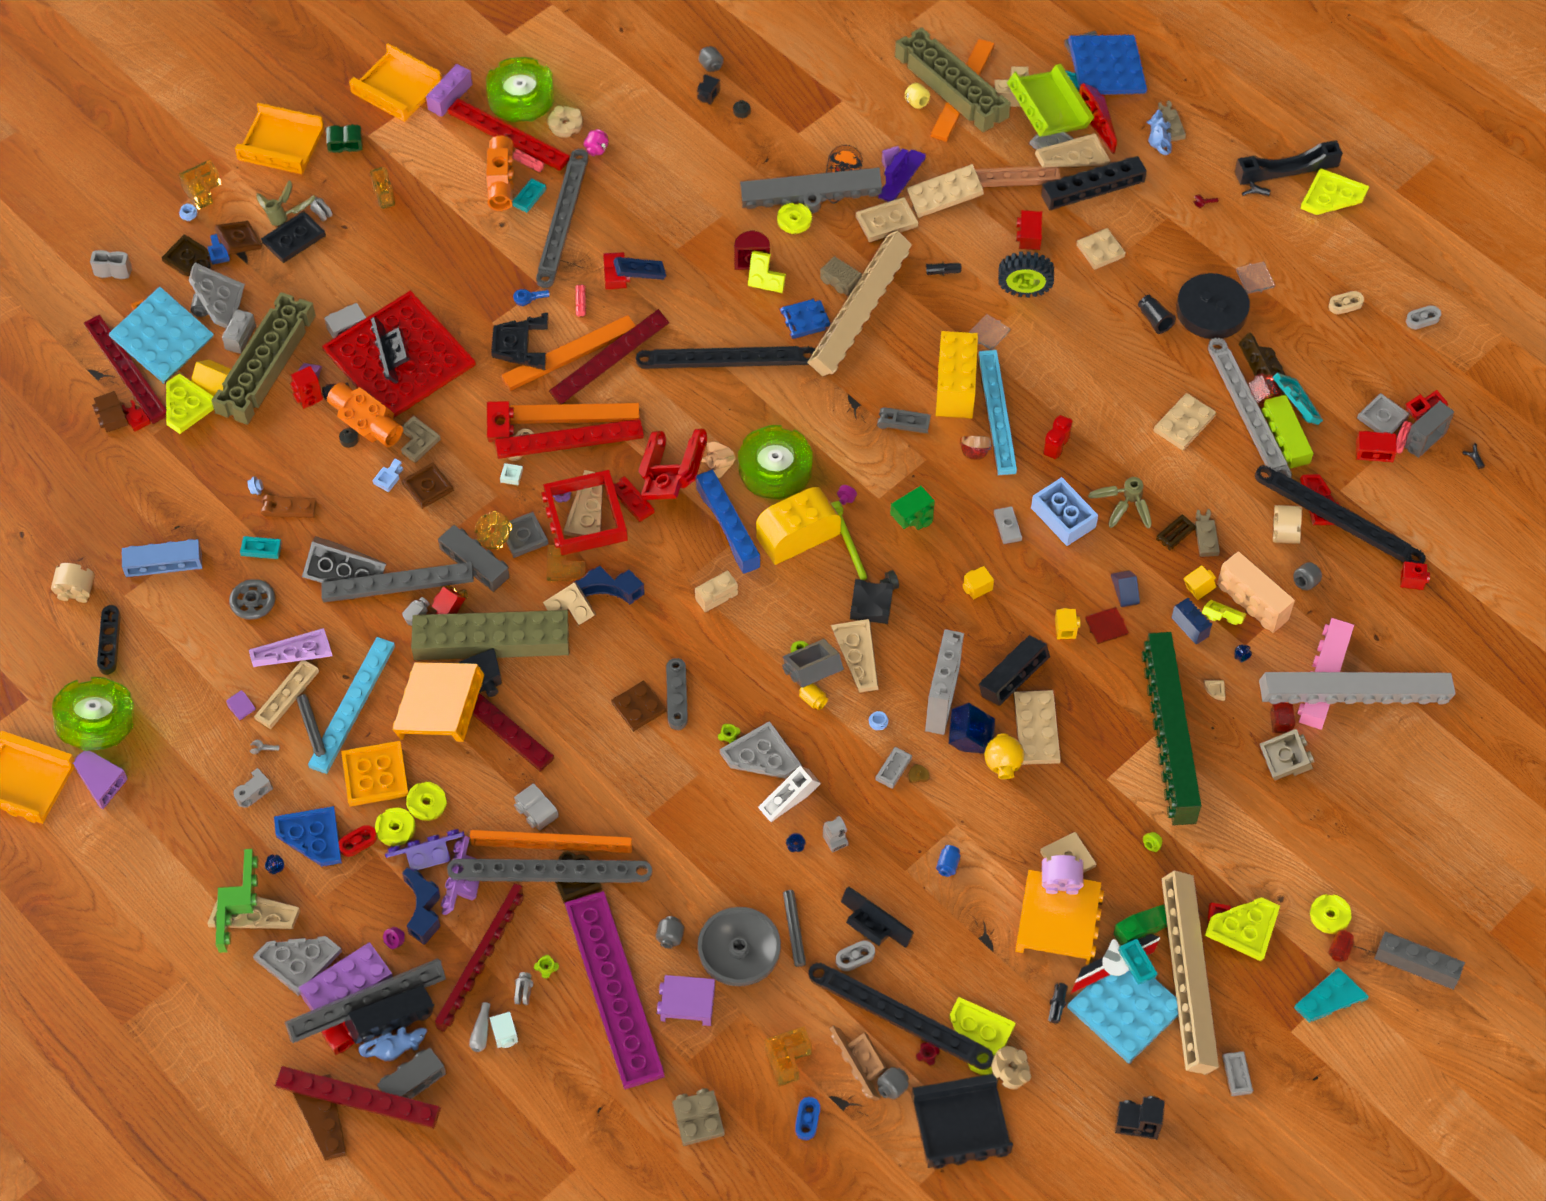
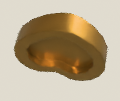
M914 765L908 773V779L913 784L919 781L926 782L929 779V772L921 765Z

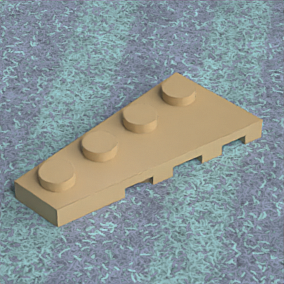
M585 470L583 475H587V474H591V473H595V472ZM603 485L577 491L563 530L564 535L579 537L601 532Z
M869 619L831 625L859 693L879 690Z
M257 897L254 913L231 914L232 925L228 926V928L293 929L300 909L296 906ZM217 901L207 923L208 927H216Z

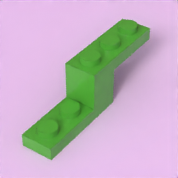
M244 849L243 886L218 888L216 947L219 953L227 952L228 945H231V933L228 932V926L232 925L231 914L254 913V905H257V893H254V889L258 887V876L255 874V868L259 867L258 856L254 855L253 849Z

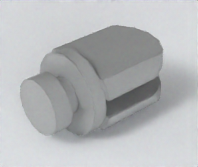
M315 196V200L310 204V209L324 222L327 217L333 216L332 212L322 198Z
M421 597L418 601L414 600L402 613L408 625L412 626L413 615L427 614L428 610L426 607L430 603L425 598Z
M519 973V978L515 979V1004L521 1003L522 992L523 1004H529L531 987H533L534 983L531 980L532 975L530 973Z

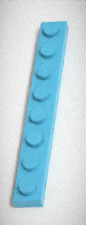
M997 350L979 351L978 357L998 475L1016 474L1017 467Z
M376 637L322 737L326 750L325 754L317 757L314 753L308 763L309 768L325 774L328 773L395 648L394 642Z

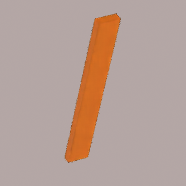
M978 39L966 63L977 75L980 76L995 43ZM946 102L931 132V137L946 142L961 114L948 102Z
M627 315L546 353V370L521 365L502 374L501 378L508 389L512 391L613 343L636 325Z
M639 403L510 405L514 407V418H511V424L599 423L639 419ZM500 418L496 421V424L505 423V419Z
M470 830L472 846L632 853L633 849L632 837Z

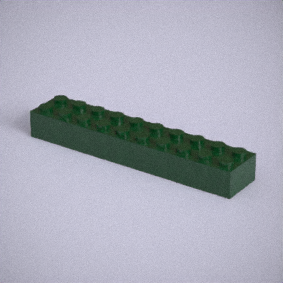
M1172 632L1148 633L1147 641H1144V651L1141 652L1142 662L1146 664L1144 677L1149 682L1147 694L1151 696L1152 700L1150 702V712L1154 713L1155 718L1153 719V730H1157L1155 743L1156 747L1160 748L1158 761L1159 765L1163 766L1161 779L1162 783L1166 784L1164 798L1165 801L1168 800L1169 802L1167 816L1171 818L1172 826L1196 824L1202 805Z

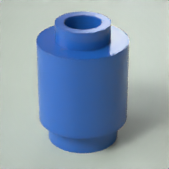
M946 845L941 850L936 866L940 875L949 877L956 873L961 857L960 850L957 847Z

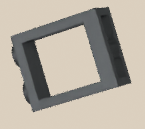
M1439 401L1411 426L1404 447L1411 454L1419 458L1447 433L1454 411Z
M825 639L783 656L784 664L782 667L785 674L790 675L794 683L797 682L802 688L844 670L839 652Z

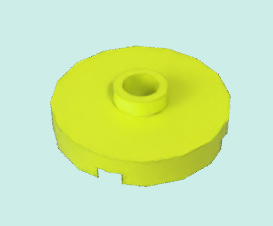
M788 203L779 209L777 223L787 233H801L810 227L812 214L809 208L803 204Z
M432 782L415 784L409 790L406 798V806L409 812L415 818L422 821L437 819L443 814L447 804L443 789ZM426 800L429 802V804L426 805L423 803V801Z
M399 807L389 808L377 817L375 822L376 834L385 845L401 846L407 843L415 833V820L406 809Z
M1324 894L1316 898L1310 909L1311 921L1315 927L1329 934H1336L1345 930L1350 924L1352 917L1350 905L1345 899L1334 894L1333 896Z

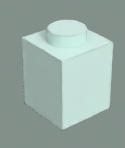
M510 1012L490 1017L498 1048H508L518 1042Z

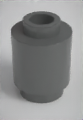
M194 293L190 311L197 317L206 316L208 314L198 295Z

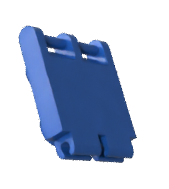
M811 299L780 309L781 314L785 316L786 326L790 328L792 339L825 331L826 327L830 326V320L827 313H825L821 300L815 301Z

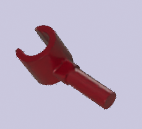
M1198 194L1195 196L1196 201H1193V203L1198 208H1202L1205 204L1218 202L1219 199H1204Z

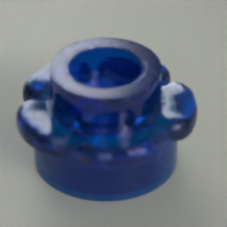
M1243 644L1239 645L1234 650V658L1240 662L1248 660L1252 656L1251 647Z
M798 833L791 834L786 840L787 848L791 852H801L806 844L805 839Z
M272 854L267 857L265 869L270 874H276L283 870L284 861L279 855L274 856Z

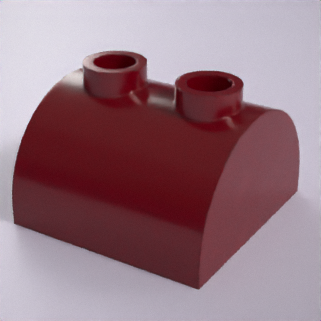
M750 230L741 233L736 238L734 243L735 270H750L753 251L770 254V241L766 235Z

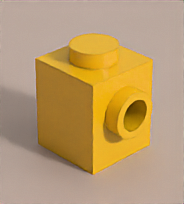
M1202 565L1183 578L1187 589L1197 600L1216 588L1214 582L1216 579L1215 575L1211 570H1206Z
M982 566L964 575L963 589L974 600L993 590L994 579L987 569Z
M1062 608L1056 610L1055 627L1057 639H1076L1078 628H1080V616H1076V609Z

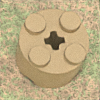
M1275 505L1273 542L1300 544L1302 506Z
M62 563L60 567L56 566L51 590L57 594L59 600L68 601L69 598H72L78 602L86 603L90 596L95 574L88 568L87 571L82 570L81 565Z

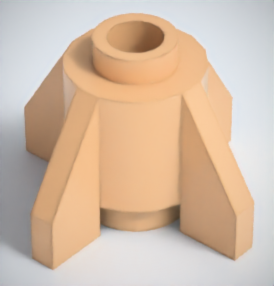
M715 441L708 442L707 449L710 454L707 457H703L701 462H707L710 468H714L713 471L717 478H721L733 465L735 454L729 447Z

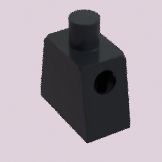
M494 648L459 661V664H477L485 674L479 693L486 691L488 697L498 694L499 691L496 686L501 685L502 680Z

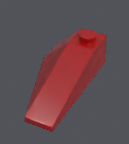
M1082 83L1079 93L1094 116L1090 125L1112 154L1116 153L1117 138L1105 97L1096 88Z

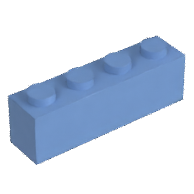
M198 539L122 548V569L126 577L202 569V549Z

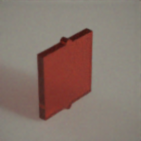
M1116 607L1085 617L1090 628L1089 632L1093 634L1097 644L1129 634L1124 624V618H1121Z

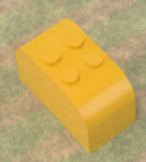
M819 487L808 488L768 507L760 514L756 521V538L774 565L840 535L841 517Z

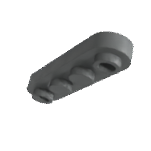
M674 658L669 660L666 665L668 724L674 730H681L686 727L688 722L686 665L683 660Z

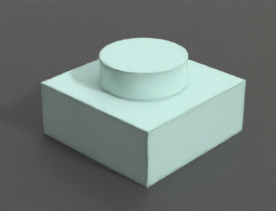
M504 463L500 482L519 486L523 466Z

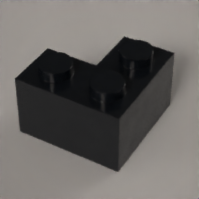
M1156 1096L1143 1097L1141 1105L1131 1100L1120 1101L1117 1109L1115 1133L1157 1140L1163 1125L1165 1100H1161Z

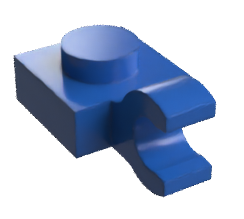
M217 234L210 235L212 246H208L212 265L230 261L228 252L223 243H219Z

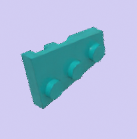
M1279 373L1272 377L1301 412L1306 422L1319 425L1323 421L1297 379Z
M1338 967L1301 999L1294 1009L1310 1023L1328 1016L1334 1011L1351 1007L1352 1004L1366 1001L1369 996Z

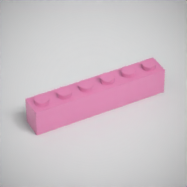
M1331 618L1329 625L1325 624L1322 635L1326 637L1325 640H1320L1317 649L1321 653L1320 656H1315L1312 665L1316 667L1315 672H1340L1353 631V624ZM1326 702L1315 704L1301 703L1297 713L1301 715L1299 723L1322 730L1330 704Z

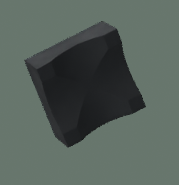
M855 579L850 619L859 621L869 619L870 622L888 624L893 584H875Z

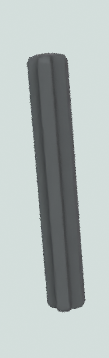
M302 694L296 700L313 751L317 757L325 754L326 750L309 700L305 694Z
M786 890L783 893L794 965L800 967L804 966L806 961L795 894L793 890Z

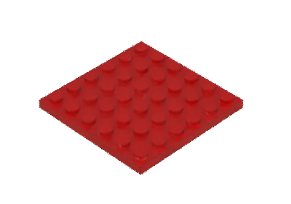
M411 290L322 346L323 351L355 387H360L394 413L393 419L476 366V361ZM373 317L383 323L386 334L398 327L403 331L410 360L395 368L399 380L396 384L391 380H387L384 376V366L379 358L380 351L375 343L376 336L371 328V318Z

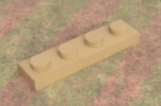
M301 660L254 716L255 720L272 729L319 673L318 668L305 660Z

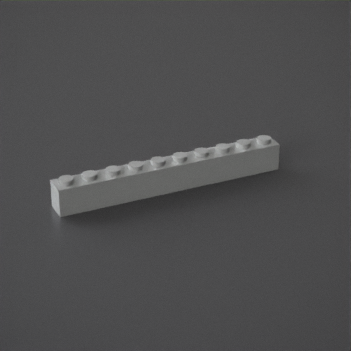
M1265 672L1259 680L1262 702H1270L1271 704L1289 702L1290 704L1307 702L1308 704L1326 702L1327 704L1345 702L1346 704H1353L1355 702H1363L1364 704H1372L1374 702H1382L1383 704L1401 702V704L1437 702L1438 704H1446L1456 694L1451 673Z

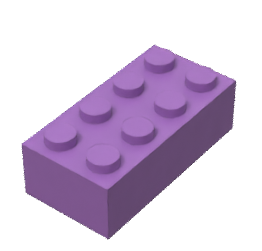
M369 942L298 988L303 1000L312 1011L392 978L393 975Z

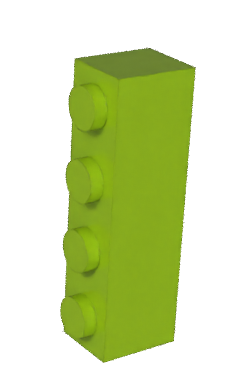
M1283 395L1266 399L1262 408V414L1267 419L1268 426L1274 434L1275 440L1289 468L1310 464L1313 451L1287 396Z

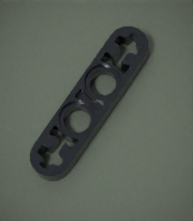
M114 605L104 607L101 612L97 666L99 671L105 675L113 673L117 667L121 616L118 608ZM113 612L114 614H112L111 618L112 622H110L108 616L110 615V613ZM106 629H115V631L112 634H105ZM106 645H113L112 650H103ZM106 658H108L110 664L104 667L106 665Z

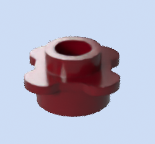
M923 1042L920 1045L919 1053L916 1054V1059L926 1062L929 1066H933L936 1062V1056L940 1054V1049L930 1043Z

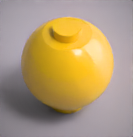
M1006 733L998 734L986 746L985 761L993 772L998 773L999 779L1014 778V772L1023 764L1024 750L1021 743L1014 737Z

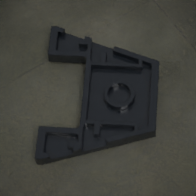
M542 313L540 317L531 318L530 316L527 317V320L517 323L514 320L494 325L491 349L492 358L546 370V353H528L529 330H548V313Z

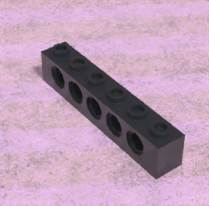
M1139 156L1127 158L1119 162H1113L1109 165L1096 167L1092 170L1044 183L1041 196L1050 211L1144 183L1147 170Z

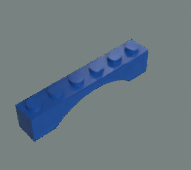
M713 469L697 475L696 489L703 502L711 509L720 523L741 572L745 574L760 568V554Z

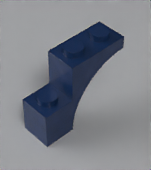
M601 566L590 570L582 579L575 581L585 597L593 594H610L623 599L630 605L644 595V584L630 570L619 574L614 580Z
M407 867L402 872L403 879L416 895L415 912L407 924V929L412 937L425 945L440 928L438 915L430 910L441 898L439 887L434 882H428L423 879V875L417 870L412 871Z

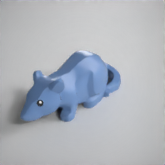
M1157 110L1151 120L1147 121L1151 125L1148 141L1161 154L1169 155L1172 151L1170 132L1167 133L1166 130L1170 128V123H1165L1162 111Z
M402 1027L397 1030V1035L392 1036L389 1032L362 1044L359 1047V1053L363 1057L376 1056L384 1061H393L410 1048L417 1050L418 1045L424 1039L427 1029L419 1028L412 1033H406V1028ZM375 1044V1047H373L370 1050H367V1048Z

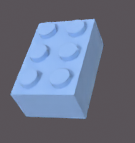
M1062 477L1033 495L1031 509L1066 546L1096 528L1098 514Z

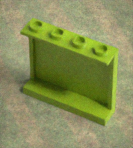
M1061 64L1055 65L1051 72L1019 77L1018 73L1014 72L1007 82L1040 137L1087 128L1094 118Z

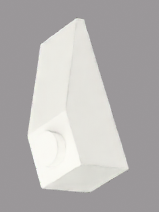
M799 766L758 808L772 822L807 798L821 783L809 769Z

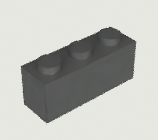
M429 1047L427 1050L418 1052L410 1062L401 1064L393 1074L384 1076L377 1086L379 1091L412 1099L446 1075V1070L442 1062Z

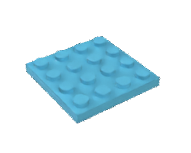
M158 287L109 333V336L164 384L213 338L214 334L166 291Z
M1130 970L1123 975H1109L1088 985L1067 1006L1072 1013L1128 1064L1179 1016L1177 998L1155 978L1138 985Z

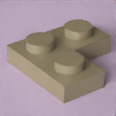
M413 416L402 426L403 433L412 440L401 451L402 454L416 463L441 440V437Z

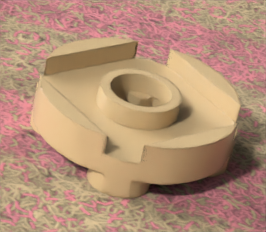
M556 106L548 117L549 129L552 130L554 135L559 137H570L575 132L577 134L583 126L580 110Z
M1004 1046L993 1055L994 1059L991 1063L993 1073L996 1078L1000 1077L1004 1081L1002 1084L1005 1087L1017 1089L1031 1079L1027 1055L1023 1050Z

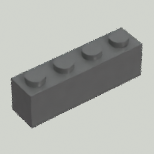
M453 525L438 538L440 550L456 563L472 562L474 577L494 592L509 579L508 565L504 561H499L495 558L490 550L486 551L476 539H471L464 529H459Z
M1386 931L1383 934L1374 958L1453 990L1459 981L1465 964L1461 960Z

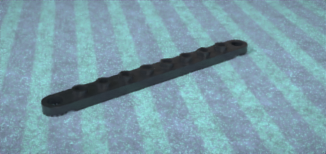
M783 346L641 350V352L639 351L636 354V364L643 369L810 365L807 363L809 359L804 358L803 355L806 353L813 354L815 348L813 349V347ZM642 357H648V358H649L648 362H647V361H646V362H645V361L643 362V361H641L640 359H641Z
M1267 465L1257 468L1255 479L1262 485L1403 563L1404 561L1422 564L1425 562L1424 552L1412 547L1411 544L1283 473L1276 472ZM1261 472L1268 474L1269 478L1262 476ZM1412 555L1418 557L1419 561L1412 560Z
M822 963L810 966L808 974L812 983L978 1069L986 1070L991 1067L994 1058L989 1048L834 968H830ZM821 969L825 972L823 977L815 978L813 976L814 972ZM980 1054H987L989 1060L982 1064L978 1062L977 1057Z

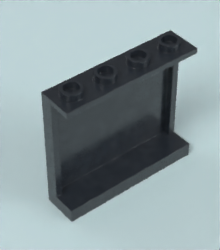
M994 1074L912 1088V1100L928 1168L940 1169L945 1167L946 1164L962 1165L969 1160L984 1161L991 1156L1000 1158L1012 1153L1013 1143H1010L997 1090L998 1081Z

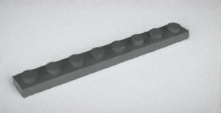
M472 562L322 582L323 602L474 582Z
M435 959L286 1021L285 1025L290 1041L295 1043L346 1021L347 1013L422 985L426 988L445 980L446 977L441 960Z

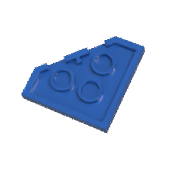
M334 806L274 816L276 837L321 867L342 863Z

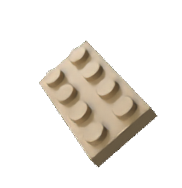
M973 164L907 188L918 218L984 195Z
M1053 690L1014 692L1018 741L1024 750L1023 764L1060 763Z

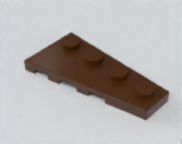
M331 1074L324 1075V1077L332 1079ZM292 1092L324 1160L346 1156L337 1104Z

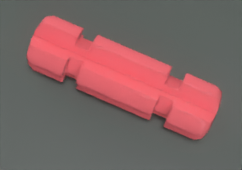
M516 150L513 153V159L521 160V163L526 166L534 167V170L538 172L544 169L543 162L526 153L523 154L520 150Z
M583 284L576 286V315L578 317L586 315V289Z
M1404 421L1396 439L1397 453H1402L1412 426L1411 422Z

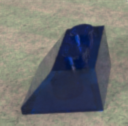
M971 703L953 708L951 711L949 744L962 752L985 754L986 746L994 738L995 718Z

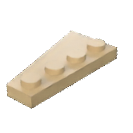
M1095 133L1040 148L1035 152L1042 167L1109 165L1111 162Z

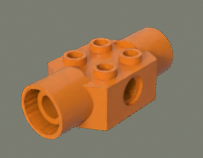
M506 136L493 137L489 141V149H487L488 206L496 211H505L512 206V191H514V183L511 180L514 177V167H511L513 165V141Z
M339 382L328 393L327 402L338 410L337 417L371 443L378 440L386 447H391L401 438L403 427L393 420L394 413L360 387L353 390L344 382Z

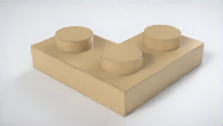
M574 582L543 602L548 611L569 609L578 625L596 615L577 582Z

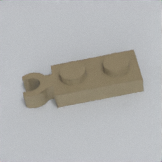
M1167 101V106L1165 107L1159 102L1158 110L1162 111L1165 123H1170V128L1166 131L1167 133L1170 132L1171 141L1185 139L1186 134L1176 109L1171 110L1172 103Z
M1209 509L1206 511V516H1202L1200 510L1196 512L1195 530L1200 557L1219 556L1220 552L1215 521L1209 520L1211 516Z

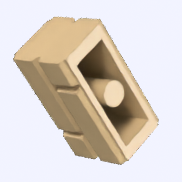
M726 571L696 587L695 599L704 612H707L729 600V598L737 596L738 584L729 571Z

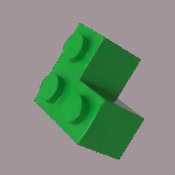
M919 486L891 503L890 515L903 529L914 526L917 530H920L923 527H928L933 522L935 500L922 486Z

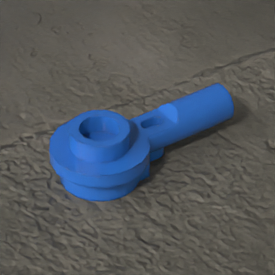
M520 289L514 293L513 299L517 305L526 306L532 300L549 297V291L529 292L528 290Z

